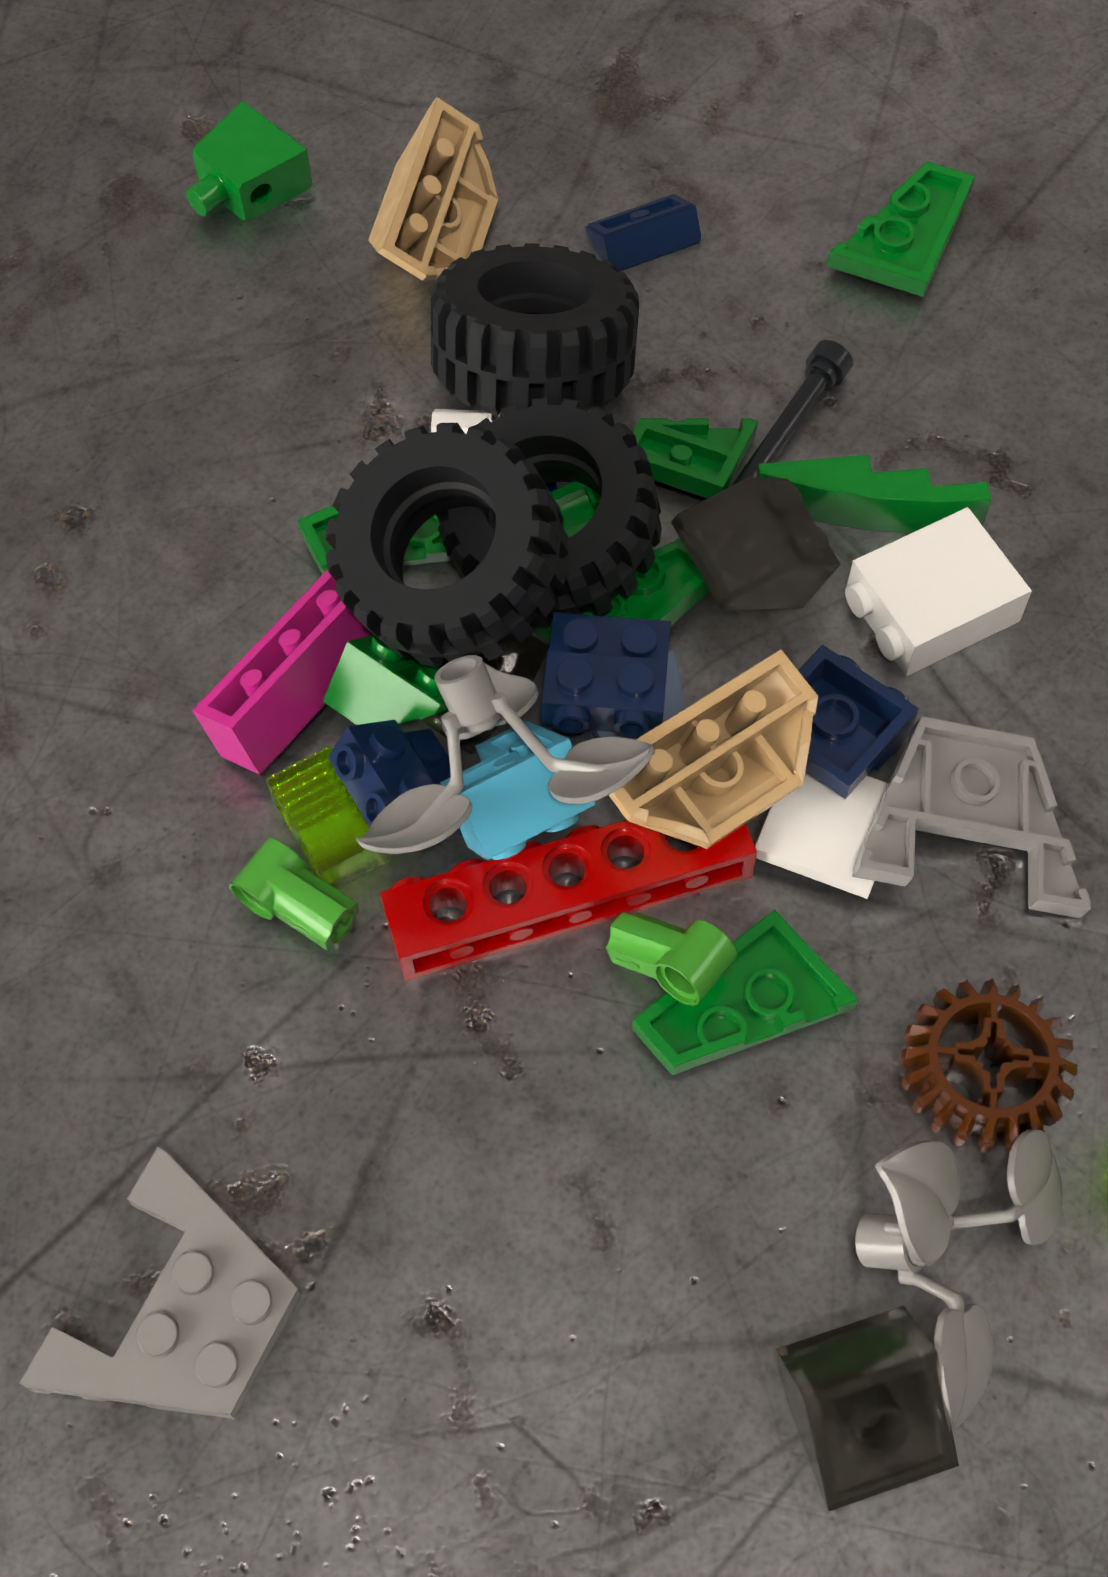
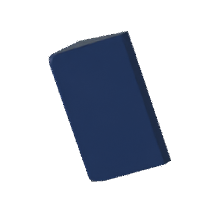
M675 194L600 219L585 226L586 233L602 260H608L616 265L618 271L701 241L696 205Z

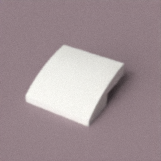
M805 771L804 782L801 787L771 806L755 846L757 850L756 858L868 899L874 881L852 877L853 867L889 783L866 776L845 799Z

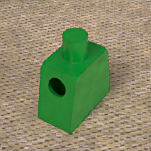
M242 101L194 147L192 155L199 181L186 190V196L193 209L201 216H206L223 204L242 220H252L313 186L307 149Z

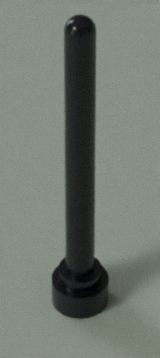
M822 340L818 342L806 359L805 375L807 378L726 492L721 503L717 505L702 527L701 537L705 542L714 544L721 540L755 490L758 464L774 463L823 390H829L843 382L853 367V358L842 345L831 340Z

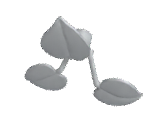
M468 655L459 657L442 666L434 676V680L448 708V712L441 719L443 722L442 728L448 741L451 774L449 783L446 787L439 784L424 785L401 794L378 814L366 834L356 838L362 848L370 851L401 854L429 848L452 835L467 820L472 811V804L469 798L458 795L464 787L460 740L474 737L483 731L493 729L494 726L508 723L545 767L549 771L556 773L548 783V788L553 798L568 804L589 803L614 793L633 779L647 765L655 751L651 744L624 737H600L578 743L569 750L565 759L556 758L548 752L520 719L538 698V689L535 683L522 676L500 672L485 664L480 656Z
M1026 1130L1022 1132L1012 1145L1007 1166V1182L1013 1203L1004 1210L958 1216L951 1215L959 1203L961 1180L955 1155L945 1143L936 1141L911 1143L890 1153L875 1164L876 1170L891 1195L896 1215L865 1214L859 1221L856 1230V1253L863 1266L898 1270L900 1284L915 1285L946 1303L948 1309L943 1310L938 1316L934 1336L935 1363L946 1421L945 1429L954 1430L958 1428L968 1418L983 1397L993 1369V1337L987 1315L980 1305L967 1304L964 1306V1300L959 1293L920 1274V1270L924 1266H931L935 1260L943 1255L949 1243L951 1229L1009 1223L1018 1219L1021 1236L1026 1244H1042L1050 1238L1060 1219L1063 1193L1060 1171L1051 1149L1049 1138L1041 1130Z

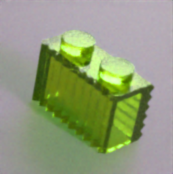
M327 746L265 778L273 803L317 877L337 888L344 887L348 881H355L358 876L366 875L369 870H376L380 864H386L391 858L390 854L370 851L358 844L356 838L365 835L370 826L364 820L361 811L344 783L336 774L333 765L328 759L332 747Z

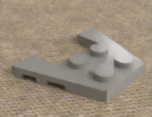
M921 716L911 730L854 864L852 877L906 887L914 878L916 830L1027 851L1028 909L1074 918H1081L1091 910V901L1087 889H1079L1071 865L1076 861V857L1070 840L1062 838L1053 810L1058 805L1035 738Z
M157 1147L127 1200L132 1206L184 1231V1234L117 1352L112 1357L52 1326L19 1384L35 1393H57L80 1396L88 1400L103 1402L110 1400L146 1405L149 1408L235 1419L301 1293L288 1277L165 1150Z

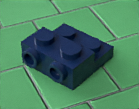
M553 612L549 650H547L542 694V726L555 727L559 731L573 734L582 733L586 730L616 732L618 735L626 738H639L662 724L671 621Z
M822 644L798 670L818 695L805 771L846 799L872 769L878 771L906 740L914 726L919 708L910 703L908 698L899 690L886 687L862 671L859 665L849 657L838 655Z
M396 720L347 726L328 756L336 774L344 783L369 826H371L378 814L401 794L424 785H441L440 782L451 777L449 756L431 729L403 732ZM460 828L444 840L463 837Z

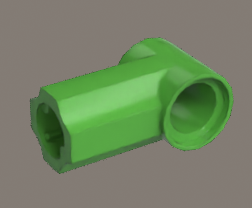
M268 838L229 884L230 890L238 900L254 913L268 920L276 916L327 951L332 946L339 945L352 929L355 917L359 913L357 902L311 873L306 862L295 851L273 838Z
M623 912L610 926L611 934L606 946L612 963L656 979L659 985L674 999L690 1006L700 1003L737 958L736 948L724 932L706 921L696 920L687 929L638 912L634 915Z

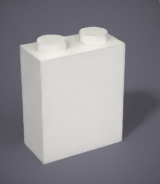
M966 507L853 560L845 589V596L852 612L859 618L864 617L874 631L878 647L885 658L890 661L894 660L904 675L909 676L1020 622L1032 590L975 515Z

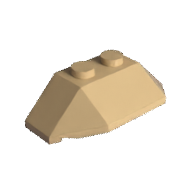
M438 97L430 105L395 165L368 239L377 253L422 281L437 280L442 271L447 269L453 261L460 257L467 259L471 252L483 248L498 202L490 164L480 144L483 141L479 124Z
M780 649L637 738L636 740L651 744L655 754L651 756L647 765L633 779L610 794L609 797L627 821L708 849L801 787L804 782L811 742L813 716L816 713L818 695Z

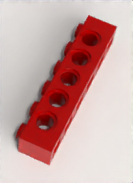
M625 818L624 821L604 827L597 825L582 826L570 832L566 838L546 844L528 842L522 851L506 859H491L487 861L470 859L458 863L451 868L450 872L426 879L422 876L404 878L396 882L391 889L379 892L404 982L612 920L623 912L632 914L752 878L757 850L748 828L744 824L708 849L695 845L696 848L691 851H678L669 845L670 842L677 840V838L634 824ZM620 856H629L636 859L639 864L633 868L623 869L615 866L611 861ZM562 873H573L582 879L579 883L572 886H562L553 881L557 875ZM504 890H515L523 895L519 901L511 904H504L494 899L498 893ZM447 907H457L465 912L459 919L449 922L441 921L435 917L440 910Z

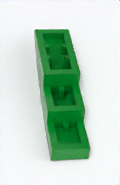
M869 455L758 464L754 492L755 506L809 521L862 530L913 533L966 507L971 510L983 526L991 503L987 482L932 486L928 468L872 473Z

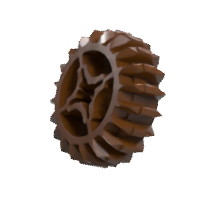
M993 978L984 982L980 994L977 993L968 980L959 983L956 989V996L943 988L936 993L933 999L934 1006L922 1004L915 1014L918 1024L908 1025L904 1033L903 1039L910 1047L902 1049L899 1063L911 1071L905 1074L902 1080L903 1090L922 1092L916 1098L912 1107L914 1113H925L931 1109L936 1113L930 1125L932 1133H939L946 1124L957 1129L953 1136V1142L956 1147L963 1146L971 1134L977 1136V1145L981 1153L990 1152L997 1137L1002 1146L1009 1152L1014 1141L1022 1132L1026 1130H1041L1045 1133L1043 1125L1055 1127L1063 1117L1059 1106H1067L1073 1099L1074 1089L1066 1083L1071 1082L1075 1078L1078 1065L1064 1059L1073 1050V1040L1054 1038V1035L1062 1026L1061 1017H1051L1043 1020L1039 1016L1044 1006L1042 998L1032 1000L1029 1006L1018 1001L1021 996L1019 984L1012 986L1006 996L998 994V988ZM978 1024V1030L972 1041L955 1042L953 1047L938 1046L939 1040L949 1031L965 1025ZM1005 1032L1014 1037L1024 1048L1013 1044ZM984 1048L985 1058L993 1062L990 1068L994 1066L998 1068L991 1082L990 1072L982 1068L985 1062L977 1063ZM948 1081L959 1083L969 1093L971 1101L958 1093ZM1022 1082L1035 1084L1034 1095L1026 1102L1013 1107L998 1108V1100L1004 1092V1088H1019Z

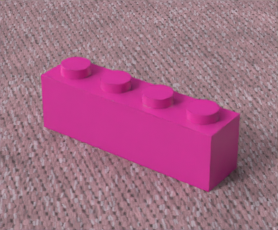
M328 569L192 710L221 757L259 775L263 773L326 704L323 702V698L346 643L372 635L353 616L354 613L343 604L334 589L337 581L329 574Z

